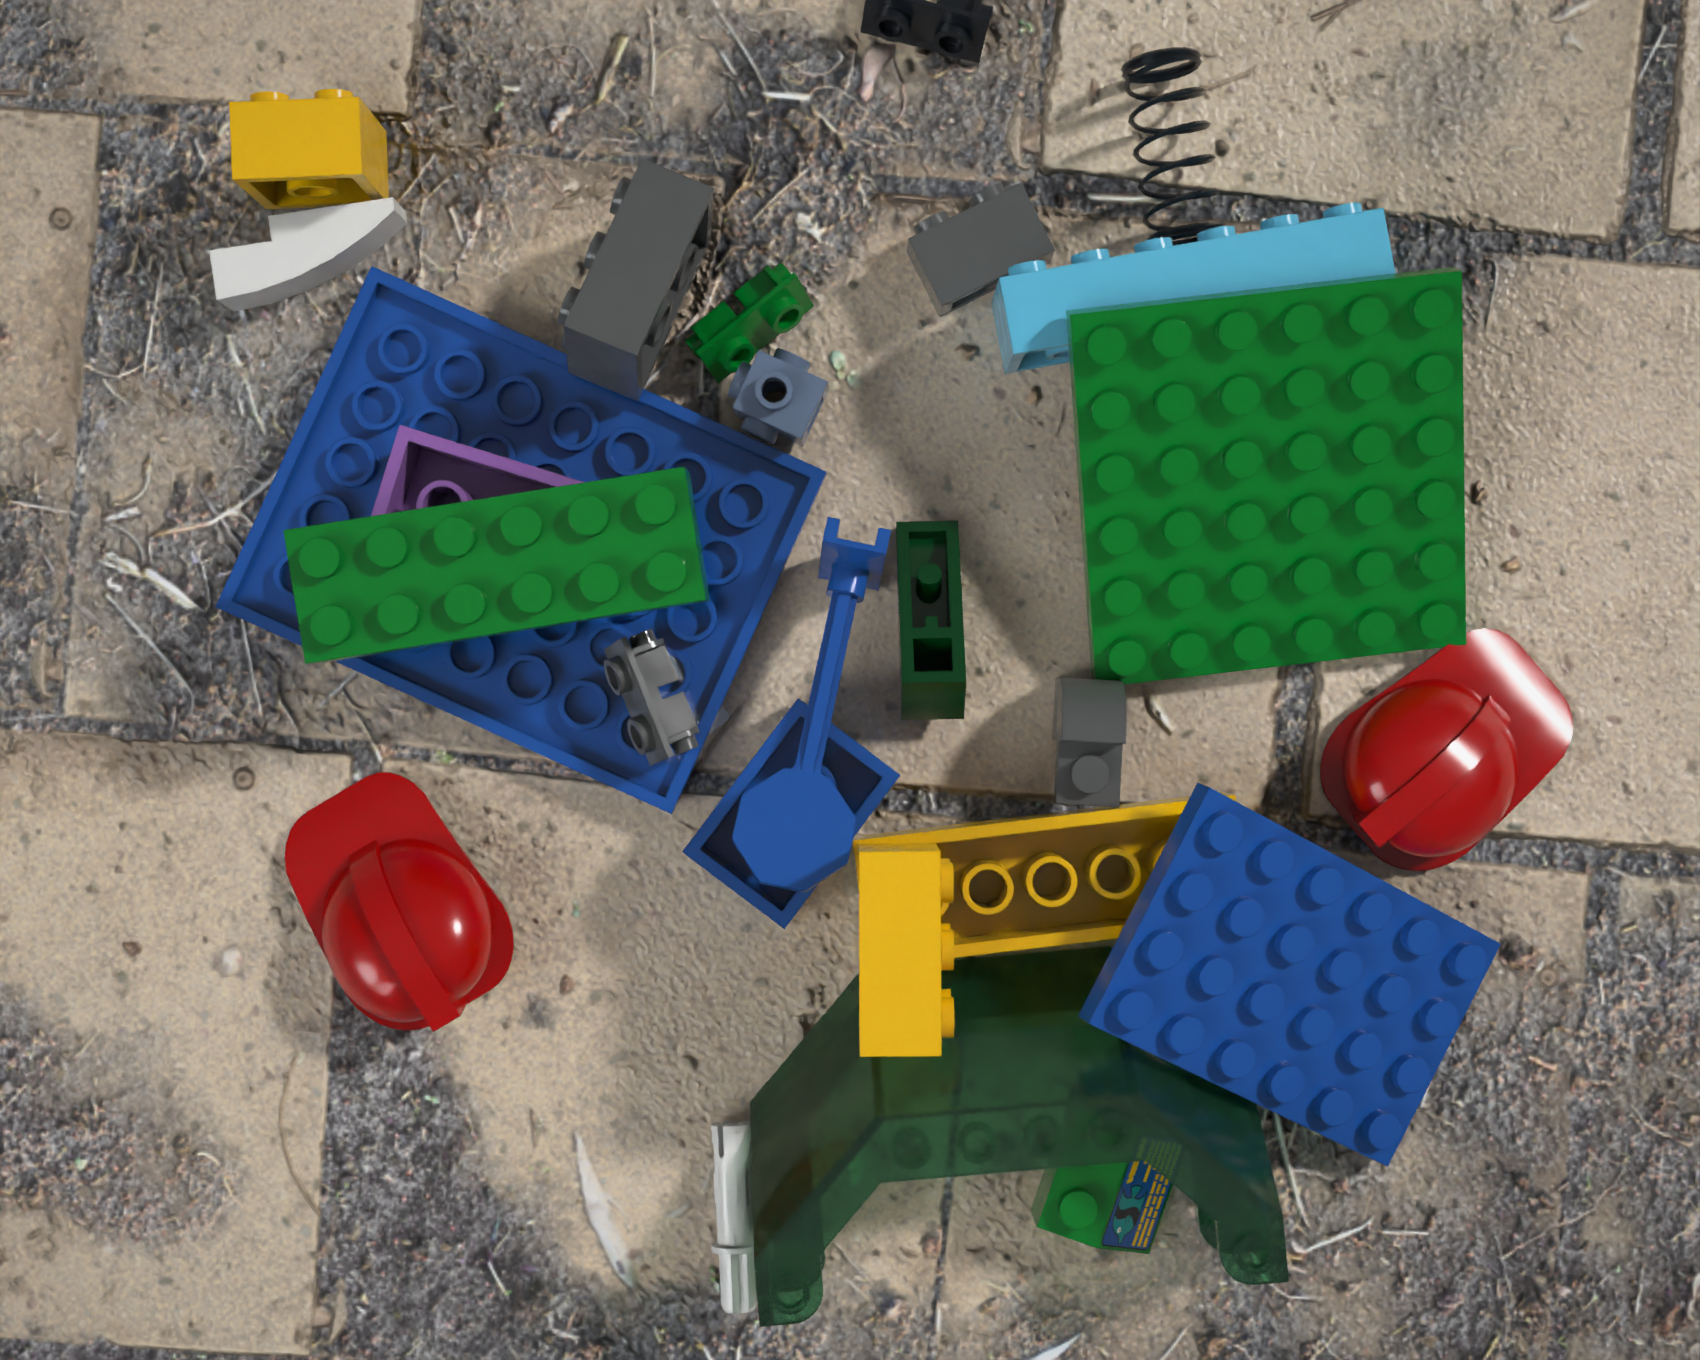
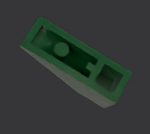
M958 520L896 522L901 720L964 719L966 665Z

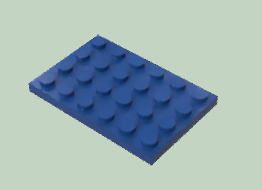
M1197 782L1078 1016L1090 1025L1388 1167L1501 944L1216 790Z

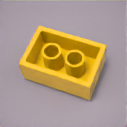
M936 843L858 844L860 1057L942 1056V1038H954L955 1026L954 997H951V989H941V970H954V932L951 930L950 923L941 924V903H953L954 901L953 863H950V858H941V851Z

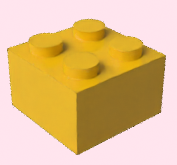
M322 89L314 92V99H290L284 93L264 91L251 94L250 101L229 102L232 180L266 210L331 207L389 198L386 130L360 97H353L352 92L342 89Z

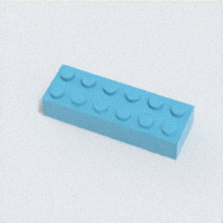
M1347 203L1324 210L1322 212L1323 219L1299 223L1297 214H1287L1260 222L1261 230L1236 234L1235 226H1220L1198 233L1197 242L1173 246L1172 238L1161 237L1135 244L1133 246L1135 253L1110 257L1108 249H1094L1071 256V264L1047 269L1046 262L1043 260L1013 265L1007 269L1009 276L999 277L991 301L1004 374L1070 362L1066 310L1394 274L1396 272L1384 208L1362 211L1361 203Z

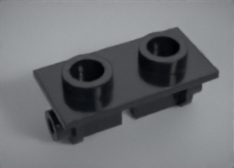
M865 0L860 32L880 37L886 41L899 42L938 52L948 57L979 63L993 6L982 4V0H937V3L926 0Z

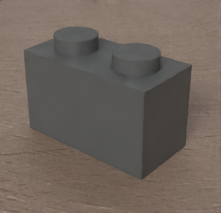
M1002 183L995 184L974 195L969 200L971 208L949 218L946 211H942L922 220L914 226L913 230L916 235L908 238L907 253L939 317L994 291L999 277L1009 276L1007 269L1013 265L1035 260H1043L1046 262V265L1050 263L1055 249L1022 183L1005 190Z

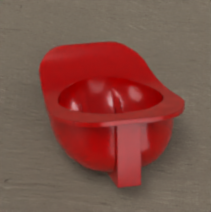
M1496 629L1472 630L1466 632V645L1448 644L1408 674L1350 713L1339 723L1326 742L1320 762L1321 785L1331 805L1368 848L1383 862L1393 867L1410 871L1439 868L1454 862L1468 853L1564 757L1573 732L1572 713L1563 694L1510 635Z
M391 772L374 773L310 809L296 821L290 830L285 846L286 874L334 977L349 1000L365 1016L383 1026L397 1030H417L429 1026L432 1032L460 1017L468 1003L489 992L500 983L509 969L514 950V934L510 917L502 901L458 844L426 794L414 782L404 776Z

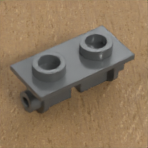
M649 629L629 638L633 649H631L627 636L620 638L605 648L604 652L607 660L604 661V671L612 691L618 696L622 695L631 719L628 720L627 727L635 749L641 755L646 754L648 762L652 766L674 756L673 751L676 756L699 747L695 734L700 733V730L684 691L662 699L658 688L679 679L663 638L656 640L653 630Z

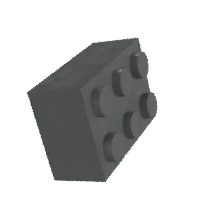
M643 158L632 179L623 177L620 180L610 206V213L615 215L606 234L598 231L594 235L584 261V268L589 269V272L581 289L573 286L569 289L560 308L558 323L564 327L561 347L566 349L568 373L639 401L711 243L713 187Z

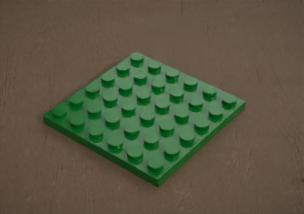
M1455 267L1066 310L1092 679L1123 681L1124 684L1441 648L1448 644L1466 645L1462 270Z

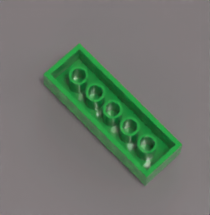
M685 467L283 530L305 664L338 661L710 601L690 473Z

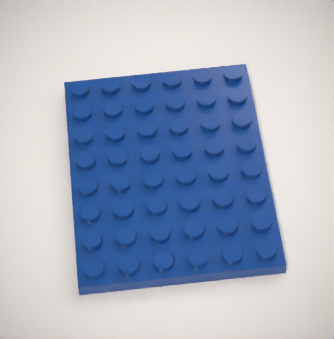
M371 266L215 607L302 646L283 530L371 516L399 425L582 482L685 467L690 473L710 598L709 602L335 661L672 814L812 509L827 472L645 389L639 401H635L568 373L567 355ZM649 629L653 630L656 640L663 638L679 679L658 688L662 699L684 691L700 730V733L695 734L699 747L676 756L673 751L674 756L650 766L646 754L641 755L635 749L627 727V722L631 719L622 695L618 696L612 691L604 671V661L607 660L604 652L605 648L620 638L627 636L631 649H633L629 638Z

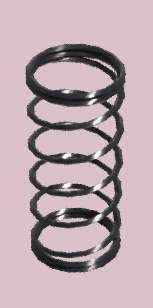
M1172 47L1146 52L1132 57L1121 68L1123 72L1121 77L1126 80L1123 87L1124 91L1133 98L1147 101L1130 114L1128 123L1135 130L1153 134L1135 147L1133 156L1140 163L1159 167L1143 177L1137 189L1145 196L1165 200L1152 207L1143 217L1142 222L1149 229L1158 231L1150 235L1147 240L1161 237H1170L1172 240L1193 237L1204 230L1225 225L1224 222L1217 221L1167 227L1155 225L1148 221L1153 213L1184 200L1215 196L1221 191L1218 188H1206L1185 194H1161L1144 189V184L1160 173L1176 167L1210 163L1216 158L1212 154H1204L1178 161H1155L1142 158L1139 155L1140 149L1158 138L1166 135L1205 130L1211 125L1210 122L1202 120L1180 124L1167 129L1143 127L1134 122L1135 116L1139 112L1154 104L1193 99L1202 96L1206 92V89L1202 87H1190L1160 96H1150L1135 93L1129 88L1130 83L1148 84L1180 78L1197 70L1202 63L1200 59L1201 54L1192 48ZM1183 60H1190V61H1188V62H1186V63H1183V64H1180V65H1178V66H1174V67H1170V68H1166V69H1162V70L1150 71V70H1152V69H1155V68H1157V67H1160V66H1163V65H1167V64H1170V63H1174V62H1178V61H1183ZM1197 237L1172 241L1175 246L1197 242Z

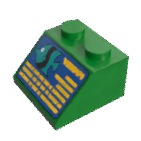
M1071 1093L1031 1207L1036 1227L1098 1249L1149 1254L1190 1137L1189 1134Z

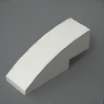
M393 197L268 216L271 241L209 250L216 300L235 312L272 304L309 291L348 271L380 249L407 225L406 211Z

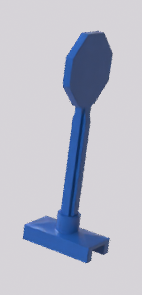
M827 517L818 575L819 579L829 580L826 594L831 597L796 763L794 767L781 769L741 795L732 836L733 844L760 884L802 893L807 892L846 867L849 860L857 818L831 779L821 773V766L856 603L863 602L866 588L879 591L891 530L878 528L875 546L838 538L840 519Z

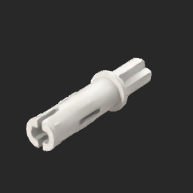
M722 1121L711 1124L717 1242L712 1243L711 1251L719 1254L722 1308L725 1313L743 1314L754 1311L757 1306L754 1252L761 1250V1241L756 1240L754 1237V1191L750 1144L751 1122Z

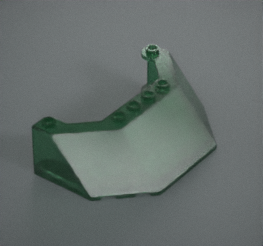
M1111 946L954 959V970H941V989H951V997H954L955 1019L954 1038H942V1056L860 1057L858 972L826 1013L818 1019L791 1051V1054L750 1100L754 1265L760 1327L801 1323L809 1319L818 1310L823 1297L822 1270L825 1263V1249L880 1183L1146 1161L1194 1201L1197 1228L1206 1242L1218 1250L1222 1266L1233 1279L1247 1285L1289 1282L1283 1213L1256 1103L1090 1025L1078 1016L1112 950Z

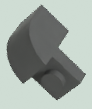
M1055 678L1052 739L1057 740L1054 804L1119 808L1123 744H1126L1127 729L1126 693L1123 681Z

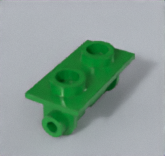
M778 263L772 269L766 265L758 274L734 292L738 301L745 307L741 313L736 315L723 301L696 324L694 323L690 326L693 333L684 341L698 359L702 360L718 384L731 373L736 372L742 361L750 363L758 350H761L779 334L793 329L800 322L803 315L814 307L797 275L794 272L791 274L783 263Z

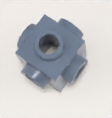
M777 348L774 356L758 350L752 365L742 361L731 382L728 396L736 399L732 408L735 416L744 420L740 427L742 431L770 444H775L777 437L780 436L803 447L829 392L828 381L808 373L811 364L791 352ZM778 390L786 394L781 401L776 403L765 400L766 396L772 391Z

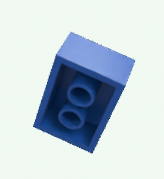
M799 698L682 851L783 929L787 927L818 885L802 893L760 884L733 844L732 836L741 795L781 769L794 767L808 708V704ZM833 723L830 724L821 773L831 779L857 818L854 831L855 836L900 777V774Z

